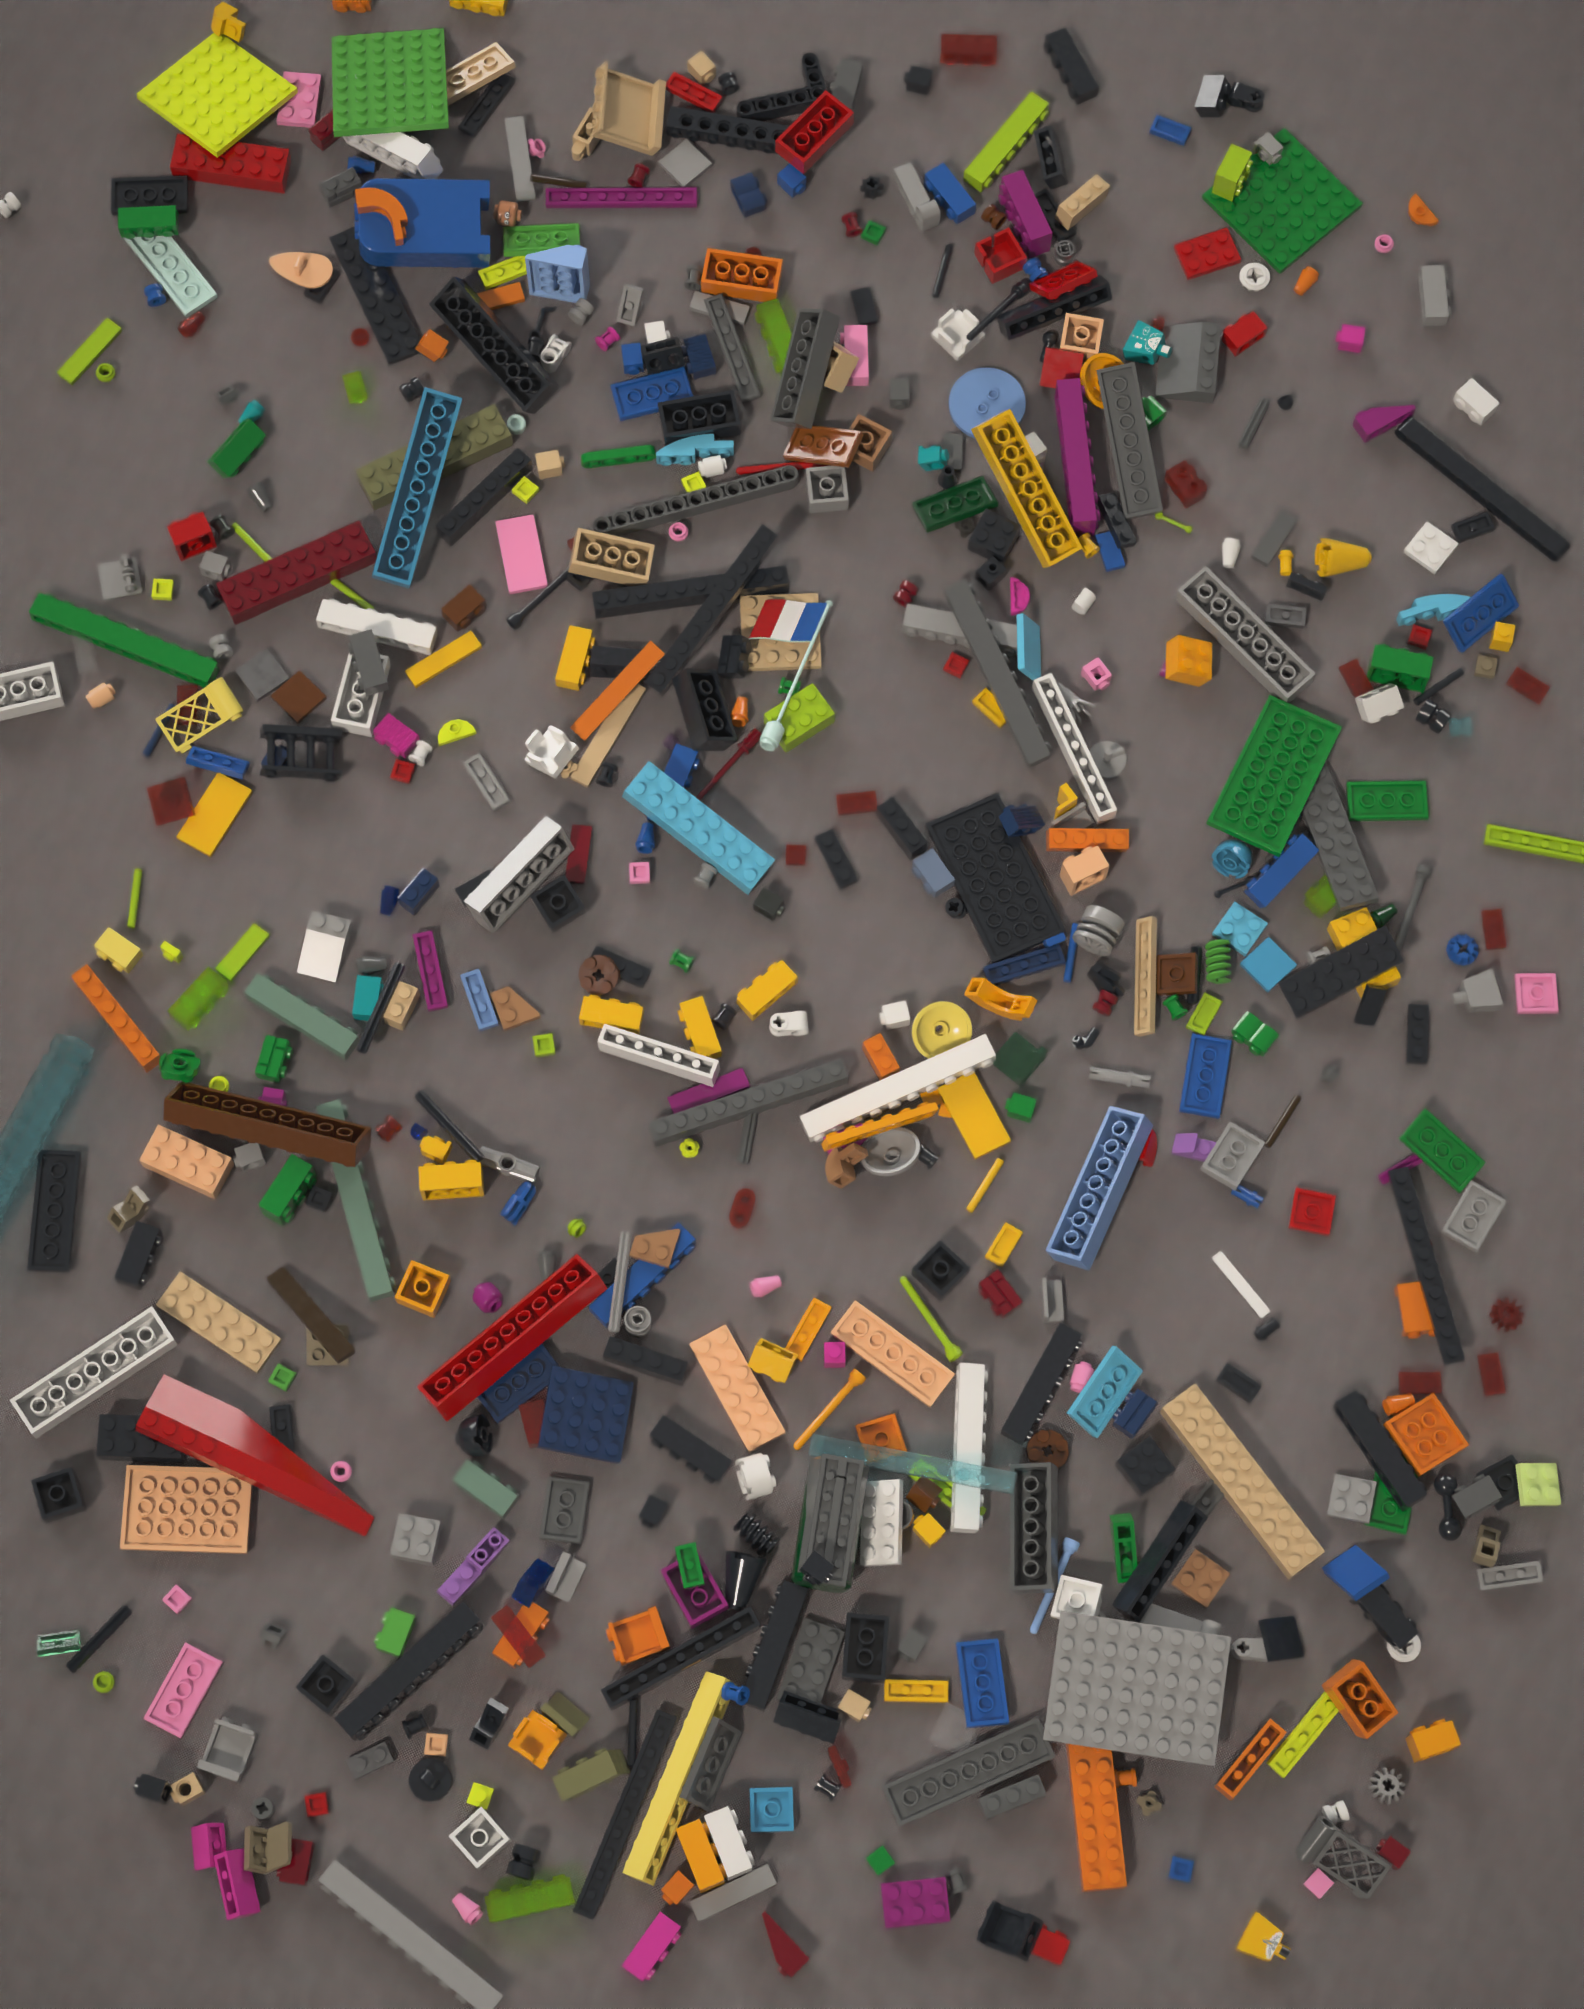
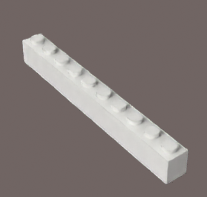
M986 1034L805 1113L800 1116L801 1124L810 1143L813 1141L816 1143L823 1141V1137L831 1132H838L851 1124L862 1123L863 1119L869 1116L871 1118L877 1117L887 1108H890V1110L895 1109L905 1100L913 1101L921 1093L926 1091L931 1093L937 1090L939 1085L944 1083L949 1085L955 1082L957 1077L962 1075L966 1077L973 1074L975 1069L980 1067L987 1068L993 1065V1061H996V1054Z

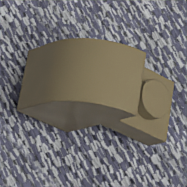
M136 1185L130 1189L124 1201L112 1207L106 1219L121 1233L133 1226L136 1221H139L150 1208L147 1205L150 1199Z
M1480 1525L1475 1546L1472 1549V1562L1491 1568L1494 1566L1501 1544L1499 1542L1500 1530Z

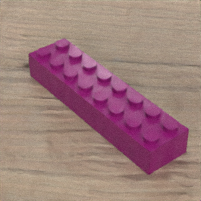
M1080 378L1057 380L1054 394L1068 519L1077 538L1085 533H1090L1091 536H1094L1095 529H1098V521H1100L1099 509H1096L1098 496L1097 491H1094L1096 483L1095 474H1092L1093 456H1090L1089 451L1091 450V439L1087 435V432H1089V422L1085 420L1087 405L1083 403L1085 388L1084 385H1081Z

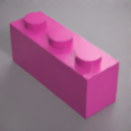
M244 1848L225 1851L213 1856L227 1921L249 1917L261 1912L253 1874L250 1871L244 1870Z
M659 1912L624 1961L622 1967L641 1982H644L645 1979L650 1981L657 1971L654 1969L657 1962L660 1961L662 1963L669 1954L667 1948L671 1943L675 1945L681 1937L682 1933L679 1932L682 1929L681 1926L662 1912Z

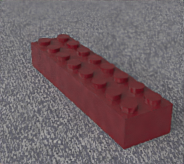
M359 520L218 582L216 585L234 625H237L323 587L334 579H341L376 563L377 557Z

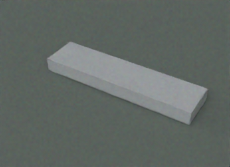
M766 1864L690 1901V1904L698 1922L777 1885L769 1865Z

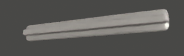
M622 1231L620 1234L608 1326L609 1332L618 1333L620 1330L632 1238L631 1232Z

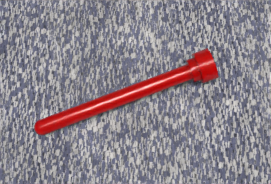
M790 462L738 467L736 473L739 475L762 473L789 465L794 466L797 470L829 465Z

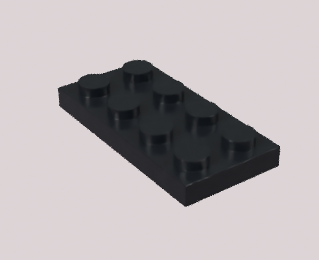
M187 176L111 178L112 216H118V208L176 205L178 214L188 213Z

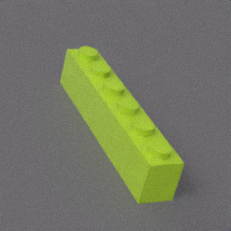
M1031 91L965 169L963 181L981 193L985 188H989L994 181L993 178L997 174L1000 175L1005 164L1013 160L1018 148H1022L1026 144L1028 136L1030 134L1033 135L1034 131L1038 129V124L1047 119L1050 113L1048 111L1049 103Z

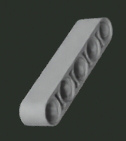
M523 116L504 118L516 201L535 200L533 182H530L532 172Z

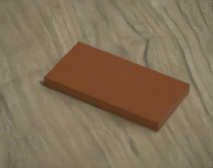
M813 425L811 429L795 428L783 457L785 460L849 468L863 433L856 430Z

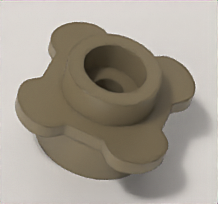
M1149 1791L1147 1795L1137 1798V1804L1140 1805L1144 1816H1150L1151 1812L1159 1811L1162 1808V1804L1157 1801L1154 1791Z

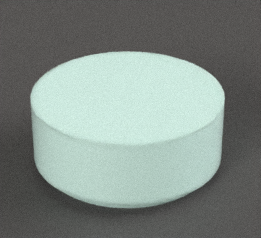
M514 414L508 418L507 428L514 435L522 434L526 429V420L523 416Z

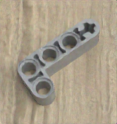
M909 162L892 169L893 178L919 230L923 232L940 224L938 204L935 200L930 201L913 165Z
M1155 1604L1150 1605L1141 1621L1138 1622L1216 1635L1221 1634L1223 1625L1211 1620L1200 1621Z

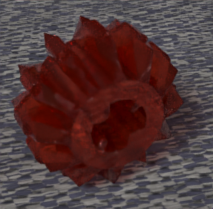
M1505 1297L1504 1301L1497 1299L1496 1304L1491 1305L1492 1312L1489 1313V1317L1495 1318L1491 1321V1324L1497 1323L1498 1331L1502 1327H1504L1505 1333H1508L1510 1328L1516 1331L1518 1329L1517 1325L1521 1326L1523 1324L1520 1318H1523L1525 1313L1519 1312L1523 1306H1516V1299H1513L1510 1303L1509 1298ZM1505 1311L1508 1312L1507 1315H1511L1509 1318H1505L1506 1315L1503 1316Z

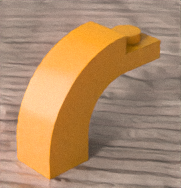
M972 977L964 993L967 998L984 1009L1017 1021H1022L1023 1018H1030L1038 1001L1033 996L1014 995L1003 991L986 978Z

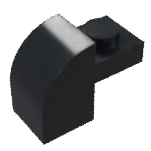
M490 1698L481 1718L474 1726L469 1740L488 1750L508 1717L507 1712L509 1708L501 1702Z

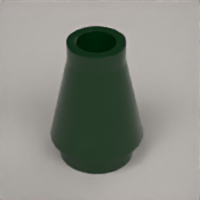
M1393 904L1370 911V915L1379 929L1398 913L1397 908Z

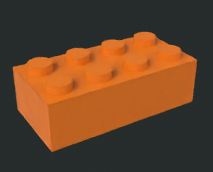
M707 248L701 278V292L714 295L722 293L723 296L777 304L783 271V259Z

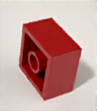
M203 511L192 513L183 520H175L167 526L172 543L181 562L217 547L212 530Z

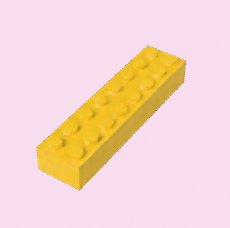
M1011 409L1004 410L972 428L971 431L1042 567H1050L1081 550L1082 546Z

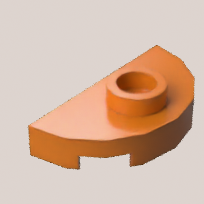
M1415 193L1408 204V214L1411 220L1418 225H1429V227L1438 224L1439 220Z

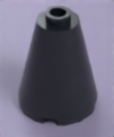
M726 1550L725 1595L729 1608L741 1610L742 1607L747 1606L768 1559L760 1556L755 1558L752 1554Z

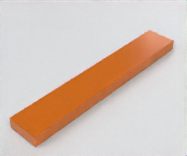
M650 640L570 728L585 741L660 661L665 653Z

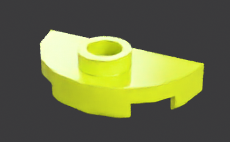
M460 719L451 720L440 729L438 743L439 746L477 733L473 725L467 721Z

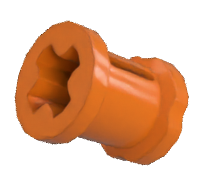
M1135 1767L1123 1771L1114 1769L1116 1789L1119 1786L1126 1785L1137 1787Z

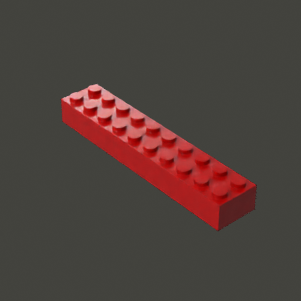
M576 1254L416 1387L426 1401L448 1422L608 1288L598 1273Z

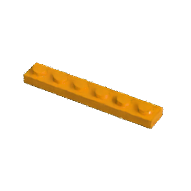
M924 1102L915 1109L905 1108L899 1114L893 1116L892 1114H887L881 1117V1120L875 1122L873 1119L868 1120L862 1126L856 1127L853 1125L844 1129V1132L837 1133V1131L831 1132L825 1136L826 1138L821 1145L825 1152L932 1117L939 1108L936 1102L930 1104Z

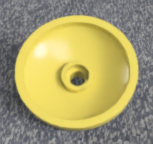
M938 1001L925 1006L917 1014L912 1025L914 1045L928 1059L970 1041L972 1036V1025L967 1013L960 1006L948 1001ZM938 1025L942 1026L940 1031H936Z

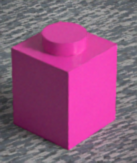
M1342 324L1341 331H1337L1335 342H1338L1337 350L1360 353L1364 341L1365 327Z
M824 1342V1368H845V1342Z

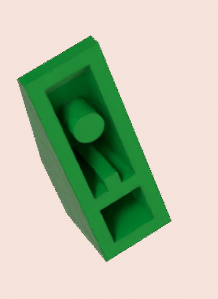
M1131 1513L1109 1515L1118 1583L1127 1582L1137 1567L1135 1528Z

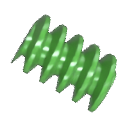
M1213 940L1205 945L1207 950L1205 956L1208 958L1206 959L1207 981L1215 984L1231 982V979L1226 978V976L1232 974L1231 971L1226 970L1231 967V964L1225 962L1231 960V956L1225 955V953L1231 952L1230 948L1225 947L1231 944L1230 940Z

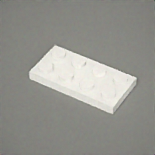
M903 1480L867 1481L861 1521L860 1566L902 1565Z

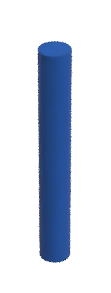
M1072 923L1063 978V981L1070 983L1072 980L1077 943L1074 942L1072 937L1074 932L1077 931V923Z

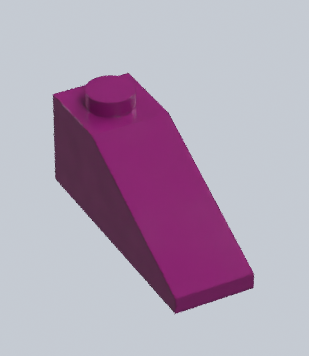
M1414 405L1370 408L1366 411L1361 410L1355 415L1352 426L1363 442L1367 443L1399 425L1407 417H1413L1416 407Z

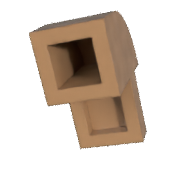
M854 1142L844 1149L841 1147L834 1148L828 1155L825 1164L828 1183L842 1189L856 1180L853 1165L868 1156L867 1149Z

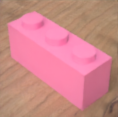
M844 325V333H840V344H844V348L859 358L846 386H868L867 325Z

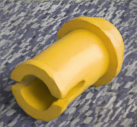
M1282 550L1278 555L1280 559V574L1282 576H1290L1294 555L1291 550Z

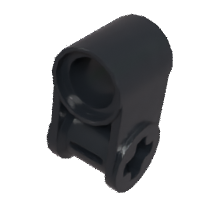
M1234 82L1226 101L1233 107H1239L1256 113L1263 108L1264 93L1260 89L1241 82Z

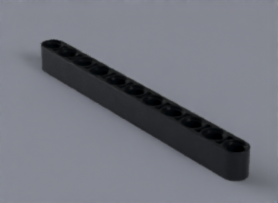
M1407 417L1394 431L1399 440L1551 561L1558 562L1571 548L1565 538L1414 418Z

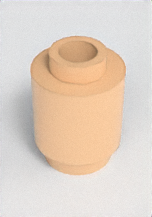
M103 682L90 690L89 694L85 697L92 708L95 709L97 707L101 708L114 700L115 697L113 695L116 692L110 683L106 685Z

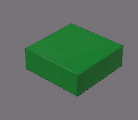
M869 220L861 234V239L878 246L886 232V227Z
M883 1845L865 1858L877 1876L895 1864Z

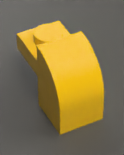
M221 2L214 8L211 29L217 36L224 34L240 42L244 37L246 23L237 19L238 9L225 2Z

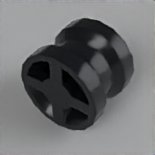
M726 72L719 76L718 83L722 86L721 91L724 95H732L739 91L740 85L736 82L734 72Z

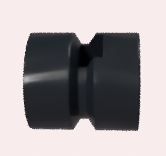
M1428 699L1415 720L1424 726L1428 724L1429 729L1439 735L1452 716V713L1445 708L1439 709L1437 703ZM1434 715L1438 717L1437 720L1432 719Z
M515 1843L511 1854L513 1860L509 1861L506 1873L533 1881L536 1871L534 1864L539 1862L542 1851Z

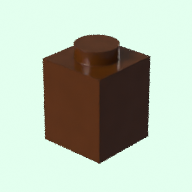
M922 1474L912 1486L905 1499L926 1513L930 1507L934 1509L941 1500L938 1496L943 1489Z

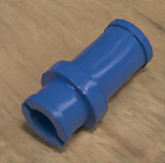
M1240 1184L1237 1190L1241 1191V1193L1235 1190L1231 1192V1195L1247 1202L1246 1205L1249 1207L1252 1205L1256 1209L1260 1207V1204L1256 1201L1262 1203L1264 1197L1257 1195L1258 1192H1252Z

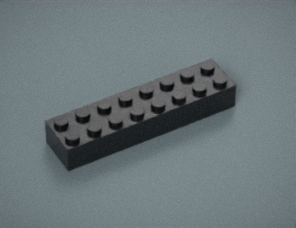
M453 276L429 303L431 308L524 412L535 414L560 387L464 279Z
M464 1601L460 1603L334 1719L354 1742L358 1739L359 1741L364 1740L370 1734L368 1731L374 1725L376 1727L379 1726L386 1719L385 1715L390 1710L394 1712L402 1705L401 1700L406 1696L411 1697L418 1690L417 1686L422 1681L426 1683L434 1676L433 1671L436 1668L444 1667L450 1661L449 1657L454 1652L459 1653L465 1648V1642L469 1638L474 1639L482 1632L480 1629L483 1627L481 1620Z

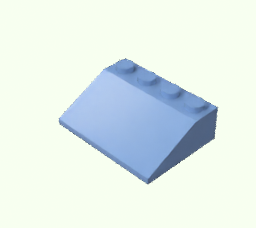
M565 245L525 256L529 295L576 303L579 298L587 300L590 288L587 248L581 245Z

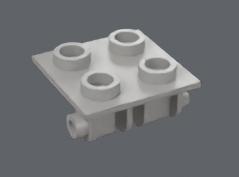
M123 554L120 560L97 564L103 600L142 593L136 557L131 558L128 554Z

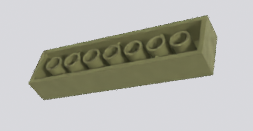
M495 404L455 423L440 480L513 446L512 435ZM408 445L355 469L357 480L374 511L393 502Z

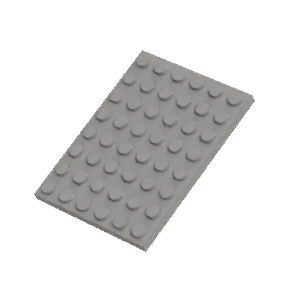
M1061 1611L1043 1740L1215 1766L1231 1637Z

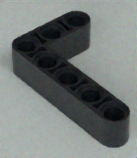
M809 52L802 56L801 71L806 87L740 101L737 105V117L766 121L803 113L817 99L816 96H820L825 90L827 91L817 55Z

